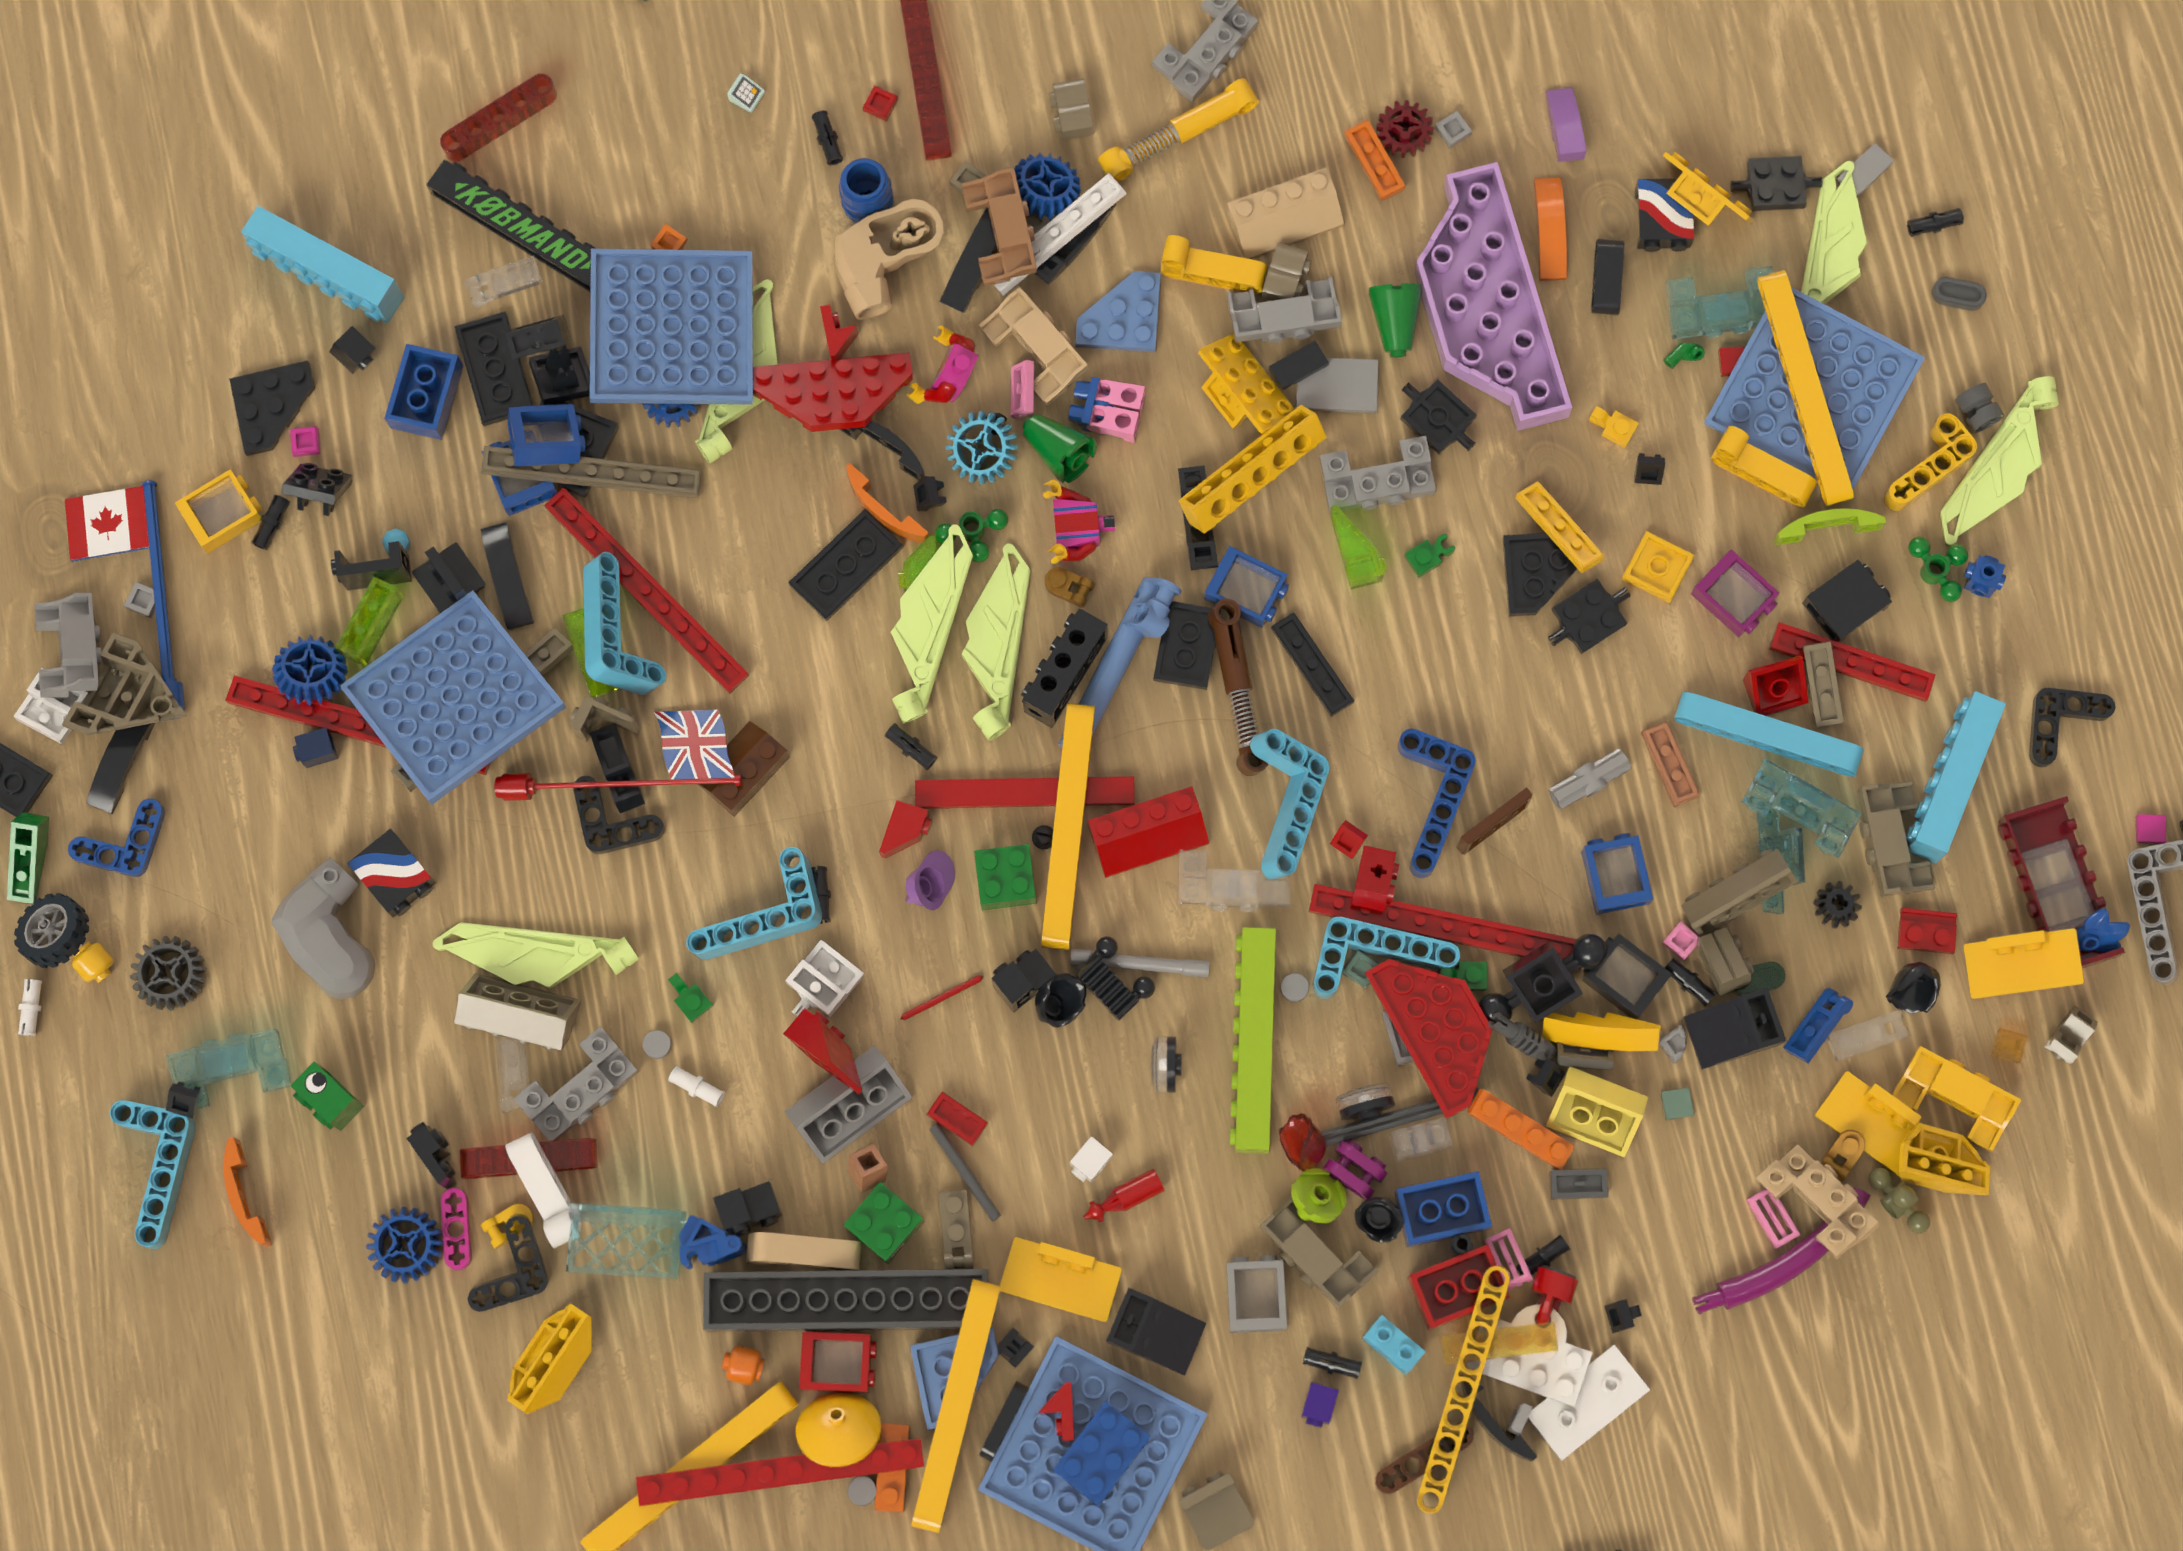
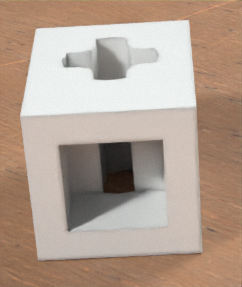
M1091 1136L1070 1161V1166L1073 1167L1071 1173L1082 1182L1087 1179L1092 1183L1111 1161L1113 1154Z

